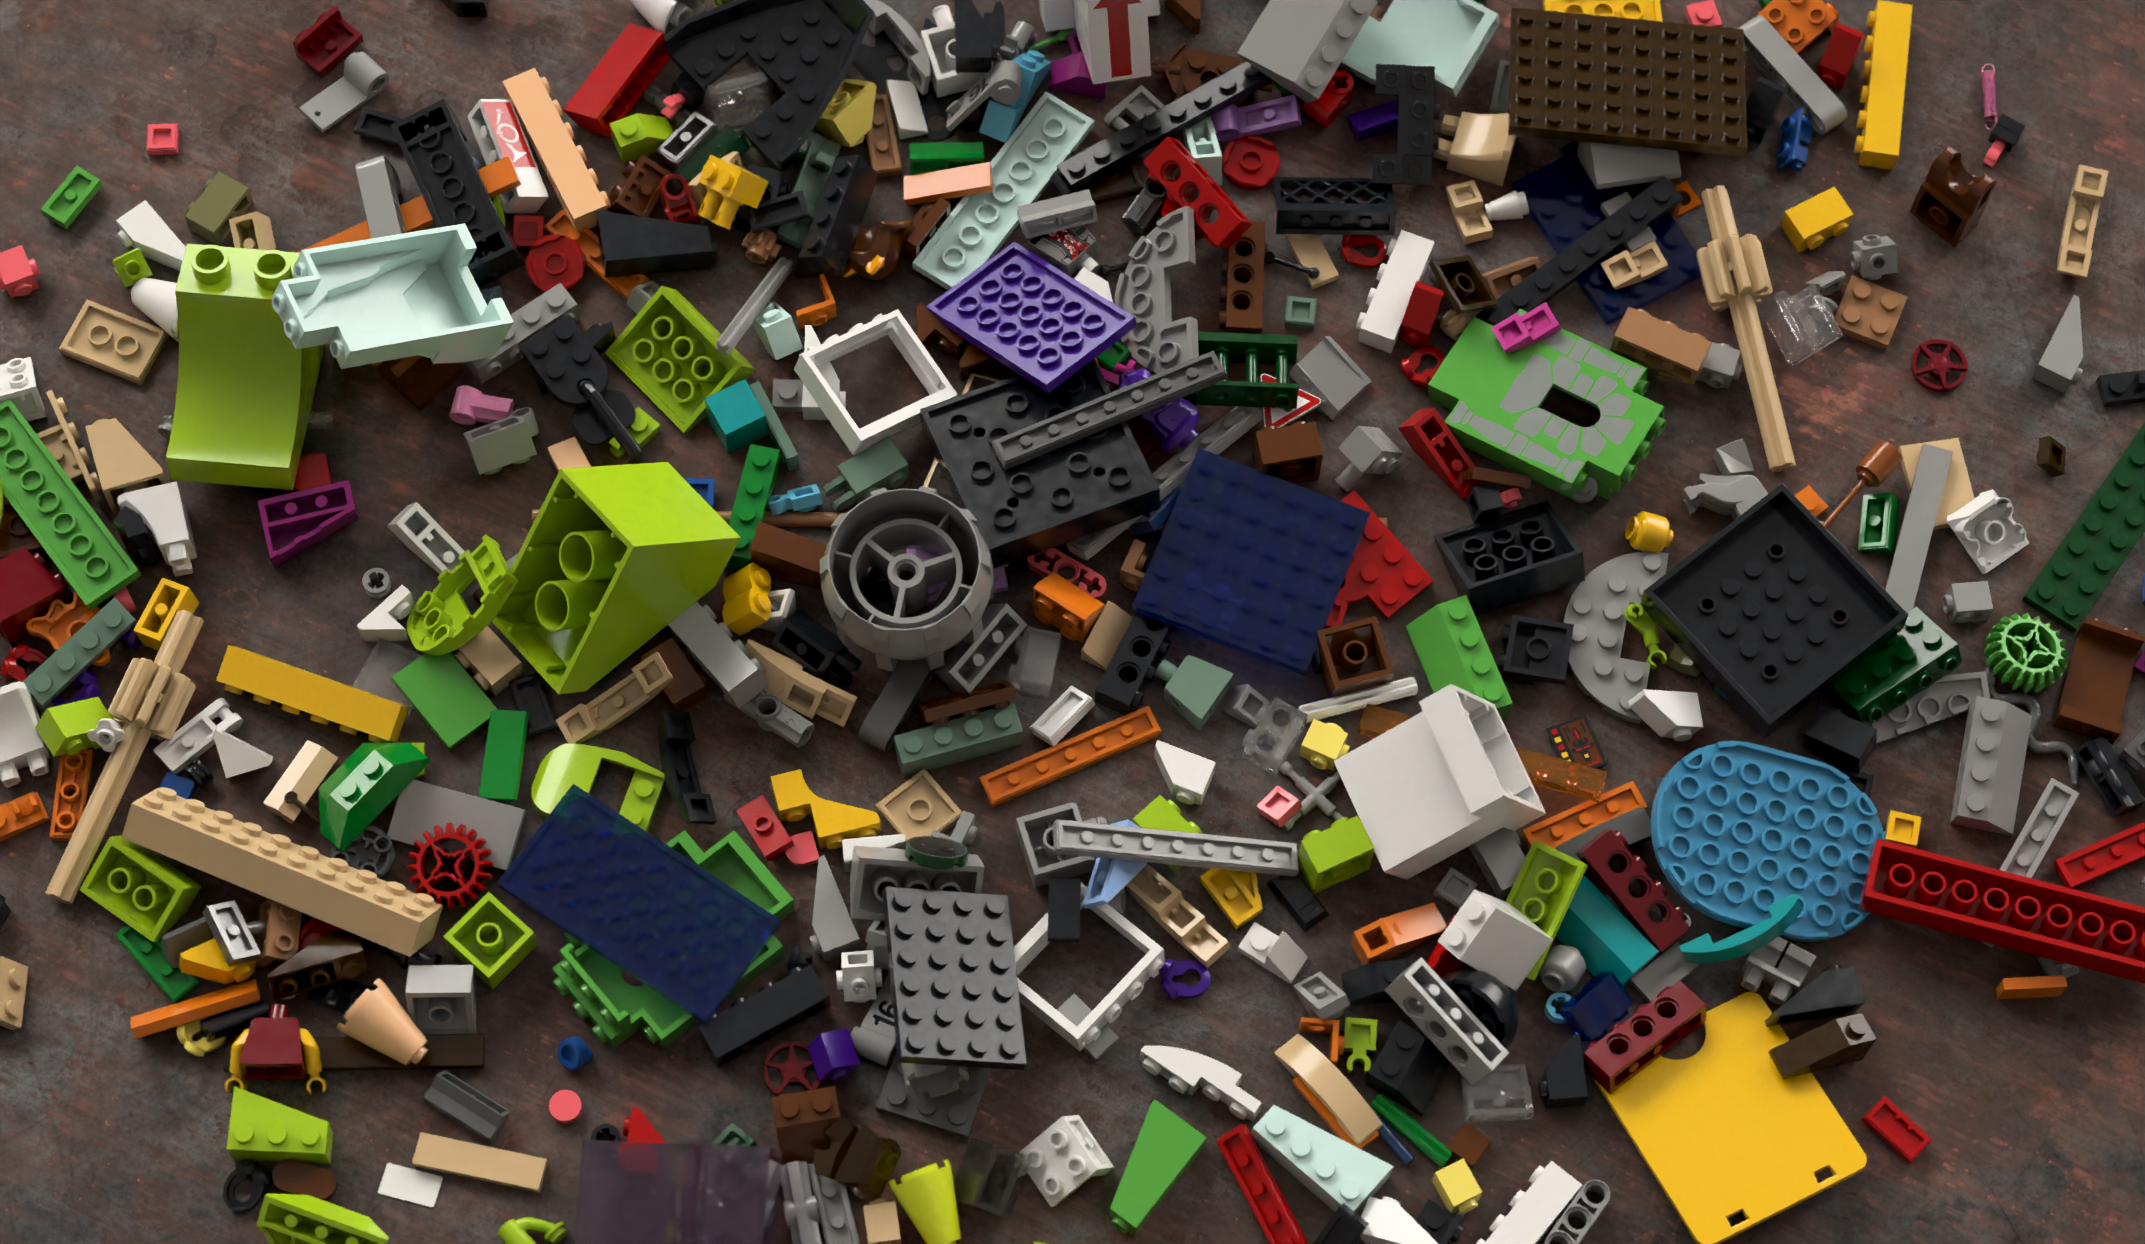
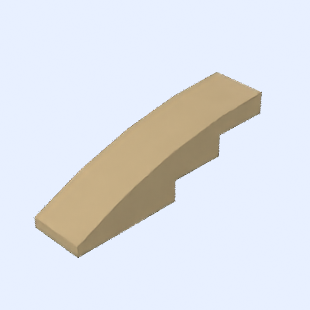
M1146 864L1124 887L1175 940L1207 968L1230 949L1229 941L1207 924L1205 916L1183 899L1182 892L1150 865Z

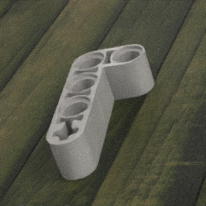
M385 155L357 163L356 172L371 239L406 233L397 195L402 193V186L393 165Z

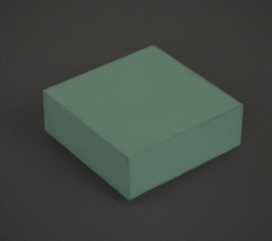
M1287 296L1284 327L1314 330L1317 299Z

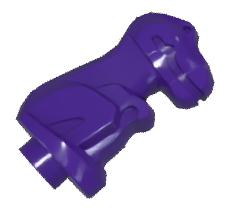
M1142 368L1127 372L1119 377L1117 390L1152 375L1148 370ZM1183 398L1138 416L1140 422L1148 423L1151 429L1160 437V448L1165 453H1170L1177 445L1182 450L1185 449L1199 434V431L1194 427L1200 421L1201 416L1197 408Z

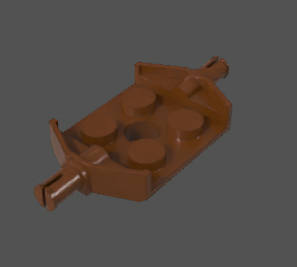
M1183 42L1168 58L1167 62L1150 61L1151 73L1162 74V79L1166 81L1172 100H1177L1204 85L1201 82L1203 78L1212 77L1215 79L1246 61L1238 57L1185 49L1186 43ZM1274 80L1259 90L1272 93ZM1248 96L1233 104L1239 108Z

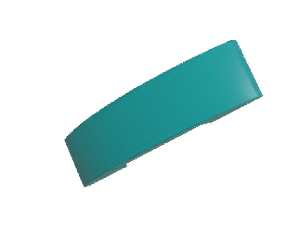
M1795 893L1768 905L1767 908L1771 918L1714 944L1707 933L1680 945L1679 948L1685 961L1688 963L1722 962L1741 957L1763 947L1782 934L1802 911L1797 894Z

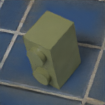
M219 171L213 179L207 181L203 188V193L197 201H193L188 206L185 219L189 230L220 246L231 232L229 219L244 215L253 203L249 188Z

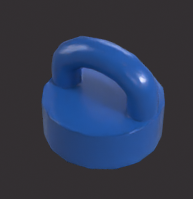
M573 1036L564 1039L558 1046L559 1061L566 1069H578L593 1059L592 1051L580 1037Z

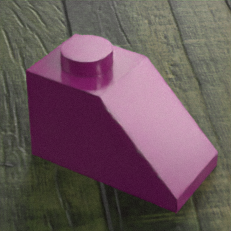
M1082 51L1053 61L1048 89L1106 98L1108 82L1092 83Z

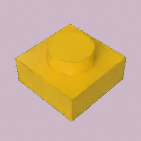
M1891 810L1888 814L1885 840L1916 848L1922 817Z

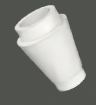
M1514 190L1488 204H1484L1489 221L1523 219V215L1530 214L1524 191L1517 192Z

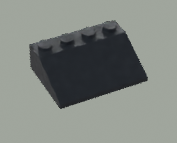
M1548 501L1434 536L1458 596H1467L1475 616L1585 581L1583 551Z

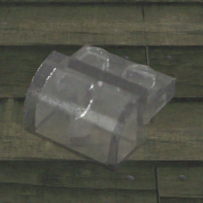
M1526 1064L1497 1065L1489 1074L1474 1085H1471L1461 1074L1464 1099L1463 1114L1466 1123L1532 1121L1534 1111L1531 1087L1528 1085Z

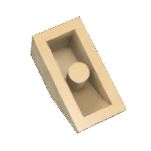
M256 211L229 219L235 248L275 250L276 244L270 217Z

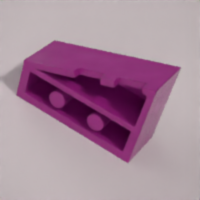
M349 480L257 501L270 560L274 568L358 519Z

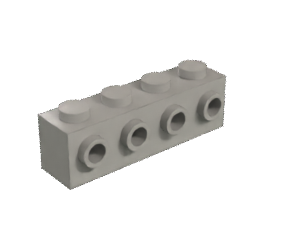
M561 283L557 284L511 314L514 323L494 357L464 362L465 365L482 385L524 358L518 348V345L568 314L575 323L581 321L578 304Z
M696 601L667 626L675 639L686 647L692 658L739 709L768 687L762 676L766 671L755 657L751 660L747 657L749 652L740 640L735 642L731 640L733 635L723 622L719 624L715 622L717 617L707 604L701 606Z

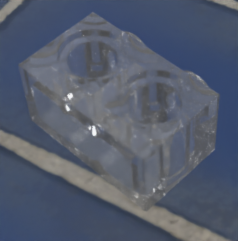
M1275 697L1270 706L1265 704L1257 717L1260 723L1255 731L1249 729L1241 744L1245 747L1243 758L1276 776L1279 767L1284 763L1305 729L1308 714ZM1281 718L1286 720L1288 724L1280 727L1275 725L1273 720ZM1261 743H1267L1273 749L1265 752L1257 746Z

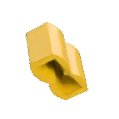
M754 562L726 577L723 583V595L726 601L722 611L723 621L728 629L739 636L765 623L770 617L771 602L768 595L771 590V577L767 570Z

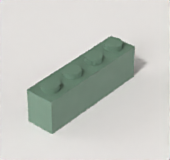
M1014 703L1006 707L983 711L973 716L961 717L944 724L928 726L894 736V750L903 777L917 774L923 768L928 771L1023 745V729Z

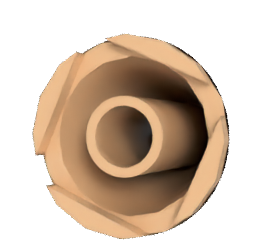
M379 978L373 982L378 987L372 991L367 988L343 1016L347 1023L345 1025L338 1023L337 1029L406 1066L411 1061L416 1065L428 1052V1049L424 1047L428 1041L387 985Z

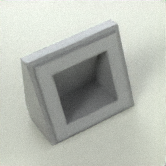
M1828 271L1806 282L1805 286L1813 298L1816 296L1826 297L1841 289L1846 274L1844 271Z
M653 280L633 287L626 301L627 306L638 314L660 286Z
M1249 684L1239 685L1235 688L1223 711L1254 728L1258 725L1270 701Z

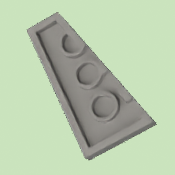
M1986 671L1943 676L1929 688L1922 690L1907 700L1905 704L1895 708L1878 722L1871 724L1873 728L1877 729L1876 744L1967 712L1969 704L1976 696L1990 698Z

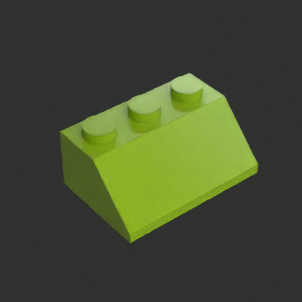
M122 835L110 836L79 890L152 942H157L188 911L201 885L148 848L121 838Z

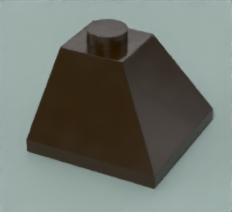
M1470 255L1435 260L1428 264L1431 283L1434 288L1445 291L1443 303L1457 314L1495 308L1498 305L1497 300Z

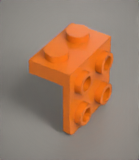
M1772 0L1758 13V15L1763 16L1797 54L1825 30L1832 35L1837 23H1839L1838 17L1840 16L1830 3L1825 4L1822 0Z

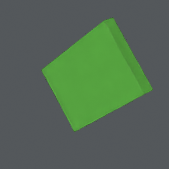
M451 652L444 655L424 653L391 677L392 682L449 751L488 723L491 711L498 710Z

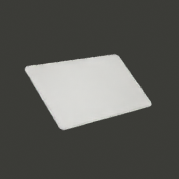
M388 1163L378 1193L434 1207L443 1178Z

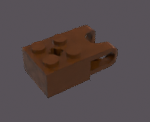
M1949 145L1932 163L1925 181L1919 188L1910 213L1956 248L1978 225L1997 181L1986 172L1983 176H1976L1970 173L1961 161L1962 154Z

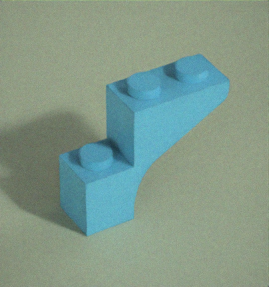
M1033 50L1025 51L1011 61L1018 63L1022 69L1020 98L1012 104H1001L991 98L979 132L1006 143L1017 129L1027 104L1047 75L1052 62L1044 59L1045 56Z

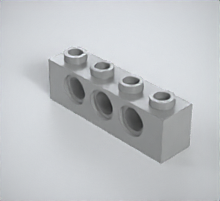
M1422 957L1404 970L1385 989L1390 997L1471 1085H1474L1489 1074L1509 1054L1503 1045Z

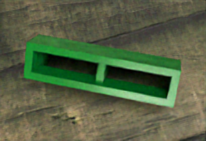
M983 142L910 143V175L984 163Z

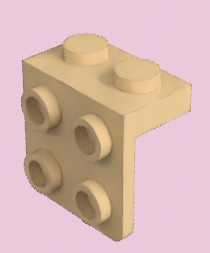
M0 956V1026L14 1030L22 1026L29 967L3 956Z

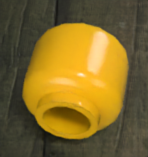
M1642 511L1636 517L1632 516L1629 519L1625 537L1629 540V544L1633 549L1659 554L1664 547L1670 546L1673 539V530L1670 529L1667 518Z

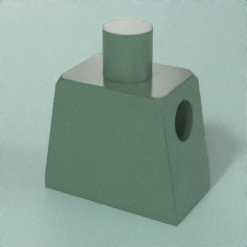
M1187 655L1179 667L1163 659L1155 671L1156 676L1167 682L1164 688L1163 699L1198 730L1203 728L1229 691L1234 676L1228 670L1191 655Z

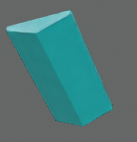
M1583 875L1556 933V937L1563 945L1573 946L1578 949L1585 960L1586 968L1613 996H1616L1660 951Z

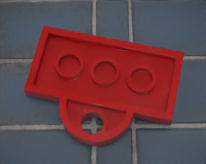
M1354 490L1307 527V531L1325 551L1317 565L1316 580L1321 592L1326 596L1349 602L1348 605L1359 603L1367 598L1387 621L1433 584L1434 580ZM1331 576H1338L1343 580L1344 587L1339 590H1333L1328 586L1327 579Z

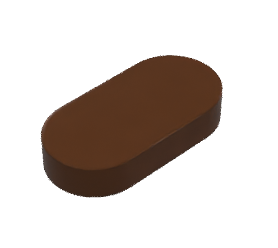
M293 1159L283 1160L275 1166L272 1173V1179L276 1188L285 1194L310 1195L328 1201L337 1191V1181L331 1171Z

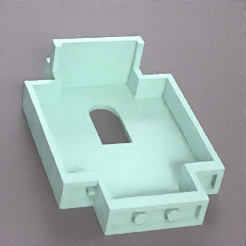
M1393 0L1381 22L1370 16L1368 17L1339 67L1376 86V64L1435 66L1434 85L1456 97L1501 21L1498 13L1474 0Z

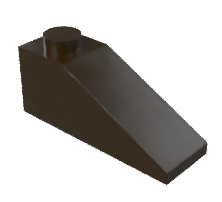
M1858 1013L1832 1020L1771 1049L1769 1055L1781 1077L1787 1079L1863 1060L1877 1038L1863 1014Z

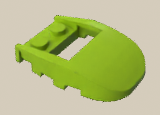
M487 534L482 537L483 542L473 552L466 550L458 557L461 563L452 571L445 568L437 577L440 583L433 592L425 591L415 603L407 620V633L417 650L429 655H444L463 646L494 620L519 582L513 576L499 550V543ZM477 578L484 592L480 599L483 604L471 615L461 593Z
M568 743L553 749L542 760L532 784L531 801L536 813L544 820L556 826L562 825L573 830L575 835L585 838L587 835L600 837L604 841L616 843L619 838L635 840L636 846L642 847L666 784L663 772L624 752L584 744ZM602 760L622 765L635 771L615 825L582 814Z

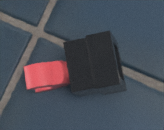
M683 72L672 82L670 96H667L662 102L666 107L660 113L671 119L682 106L688 110L692 108L697 109L704 103L706 90L702 92Z
M2002 113L1990 134L1988 141L1993 144L1986 153L1982 163L1993 168L2003 150L2010 153L2021 138L2025 125Z
M1495 483L1473 486L1466 498V503L1473 523H1478L1487 518L1498 516L1502 508L1517 507V501L1521 500L1522 497L1519 488H1511L1499 493Z

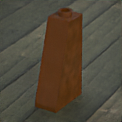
M758 522L750 547L751 562L767 570L773 579L821 590L820 559L824 557L827 545L772 525ZM866 571L861 580L860 592L866 587L870 571Z

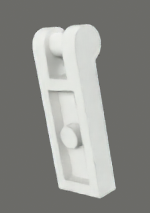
M219 698L177 730L172 740L163 741L153 751L170 772L177 775L186 765L188 766L192 763V760L198 758L215 744L213 734L217 727L227 733L234 732L243 724V719L238 713L231 712L229 709L230 705L224 698ZM216 717H220L223 720L218 725L212 722Z

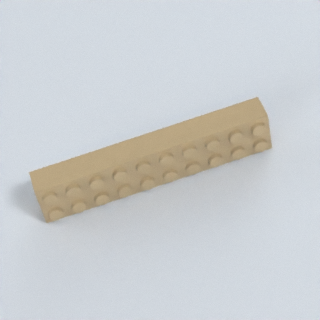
M165 787L157 788L131 803L121 837L409 957L433 939L443 905L440 903L436 904L434 898L430 895L416 894L408 891L404 885L398 882H387L379 879L375 873L369 870H357L348 866V863L342 859L323 856L313 847L294 844L284 835H272L263 831L262 827L257 824L238 821L228 812L214 811L205 807V804L199 800H187L178 796L174 790Z

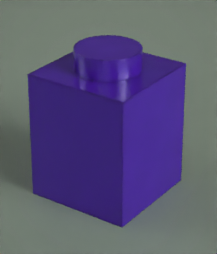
M848 1029L820 1033L807 1046L819 1081L831 1079L834 1083L844 1081L851 1077L850 1073L860 1064Z

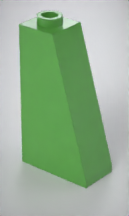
M1154 1100L1150 1105L1110 1207L1109 1217L1112 1219V1225L1124 1234L1129 1231L1134 1236L1137 1235L1206 1145L1207 1137L1157 1100Z

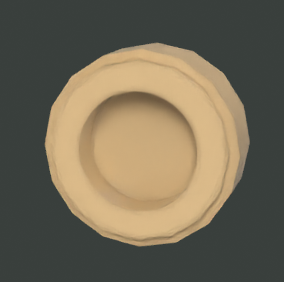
M1451 309L1443 316L1440 328L1447 336L1457 341L1471 321L1468 313L1457 314Z

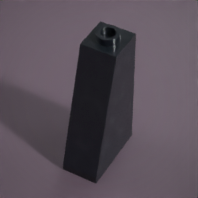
M606 211L597 212L596 230L605 278L711 268L712 256L717 255L716 239L710 238L708 226Z

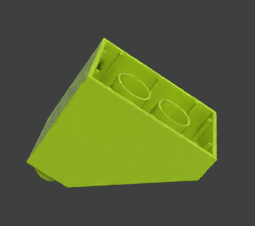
M668 462L560 469L510 569L513 576L519 582L492 622L558 695L585 692L713 589L741 537Z

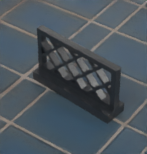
M1274 177L1276 234L1395 235L1397 211L1393 199L1392 184L1372 183V178ZM1282 188H1293L1295 190L1289 193ZM1322 188L1324 191L1318 193L1312 189ZM1342 189H1352L1354 191L1348 194ZM1372 189H1385L1379 194L1372 191ZM1304 194L1311 199L1305 202L1298 197ZM1334 195L1338 197L1339 200L1334 202L1328 199V197ZM1363 195L1369 200L1363 202L1357 198Z

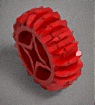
M447 823L444 833L441 826L436 825L434 826V837L427 831L423 833V837L427 841L425 844L417 840L415 841L414 845L420 848L419 854L415 852L409 853L410 858L417 860L416 864L407 865L409 871H417V874L411 876L409 880L411 883L421 882L416 887L415 892L418 894L427 891V895L433 898L436 897V904L444 905L447 900L448 908L455 909L456 899H458L459 904L462 907H466L468 905L467 895L472 900L477 901L479 897L474 890L476 888L484 892L487 890L486 885L481 883L482 879L492 880L493 876L486 873L485 868L494 867V862L484 861V858L489 857L492 851L490 849L480 850L486 844V840L479 838L474 841L478 833L474 829H471L466 834V826L460 824L455 832L454 825ZM447 841H461L468 847L449 854L440 844ZM433 852L437 859V864L434 870L430 872L431 876L428 877L427 863ZM473 855L475 863L474 872L468 881V877L465 874V866ZM444 857L454 862L455 860L457 861L453 865L456 874H453L448 870L445 873V870L448 868V865ZM452 878L461 888L451 892H443L434 885L439 881L443 882Z

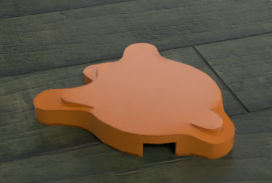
M74 591L71 604H65L60 599L54 600L50 605L48 613L43 617L30 619L26 623V629L30 635L41 637L48 641L54 651H56L101 609L96 606L89 611ZM106 650L92 665L98 667L106 665L111 659L110 650Z

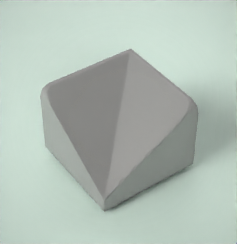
M1742 438L1716 448L1713 459L1722 476L1747 475L1754 472L1746 444Z

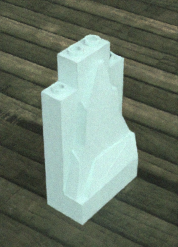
M465 223L304 249L301 251L293 267L295 278L280 281L271 298L273 309L279 314L284 324L285 334L291 339L295 350L329 344L330 352L337 359L341 369L416 355L431 358L433 364L468 362L494 357L514 323L502 297L491 299L489 304H486L467 266L477 247Z

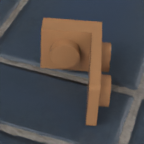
M1134 539L1120 569L1119 582L1132 591L1141 590L1146 592L1149 587L1177 600L1179 595L1178 586L1143 573L1149 558L1148 555H1145L1146 543Z

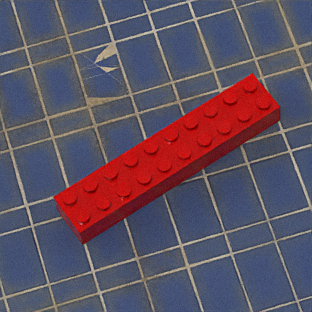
M1881 839L1876 840L1870 854L1858 910L2145 984L2144 907Z

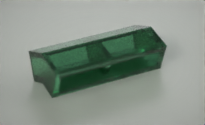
M727 124L676 169L675 174L684 177L689 184L702 172L710 154L722 158L736 151L742 157L751 147L743 134L736 132Z

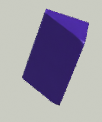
M1397 99L1346 116L1357 142L1397 129Z

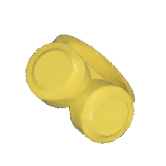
M203 1019L177 1026L176 1030L180 1043L184 1044L183 1048L197 1057H203L206 1052L217 1049L225 1042V1038H228V1036H225L215 1041L207 1042L206 1038L203 1037L198 1041H193V1036L201 1032L200 1021Z

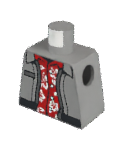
M1084 225L1032 237L1028 241V250L1070 277L1083 267L1094 274L1101 267L1092 258L1096 253V240Z

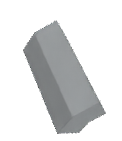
M1089 189L1017 207V217L1026 239L1098 221L1096 205L1092 200Z

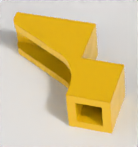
M801 769L770 776L780 822L785 820L797 822L804 819L806 815L811 814L820 848L836 849L843 846L842 840L874 837L877 834H881V823L876 812L825 800L816 796L805 783Z

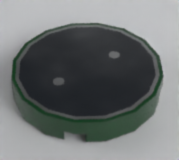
M917 836L906 841L904 853L907 859L915 857V863H918L920 866L946 870L952 868L953 864L957 863L959 868L963 867L968 861L969 851L966 846L951 839Z

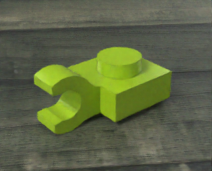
M637 407L635 409V422L627 430L640 448H642L661 428L658 422L640 407ZM613 437L609 441V444L612 446L609 451L617 458H620L625 451Z

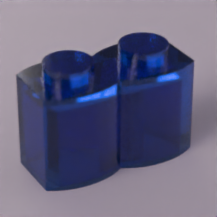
M1612 971L1600 972L1587 982L1580 992L1569 999L1558 1012L1573 1033L1580 1035L1581 1042L1599 1041L1608 1033L1606 1028L1612 1021L1618 1022L1629 1013L1628 1008L1633 1003V999Z

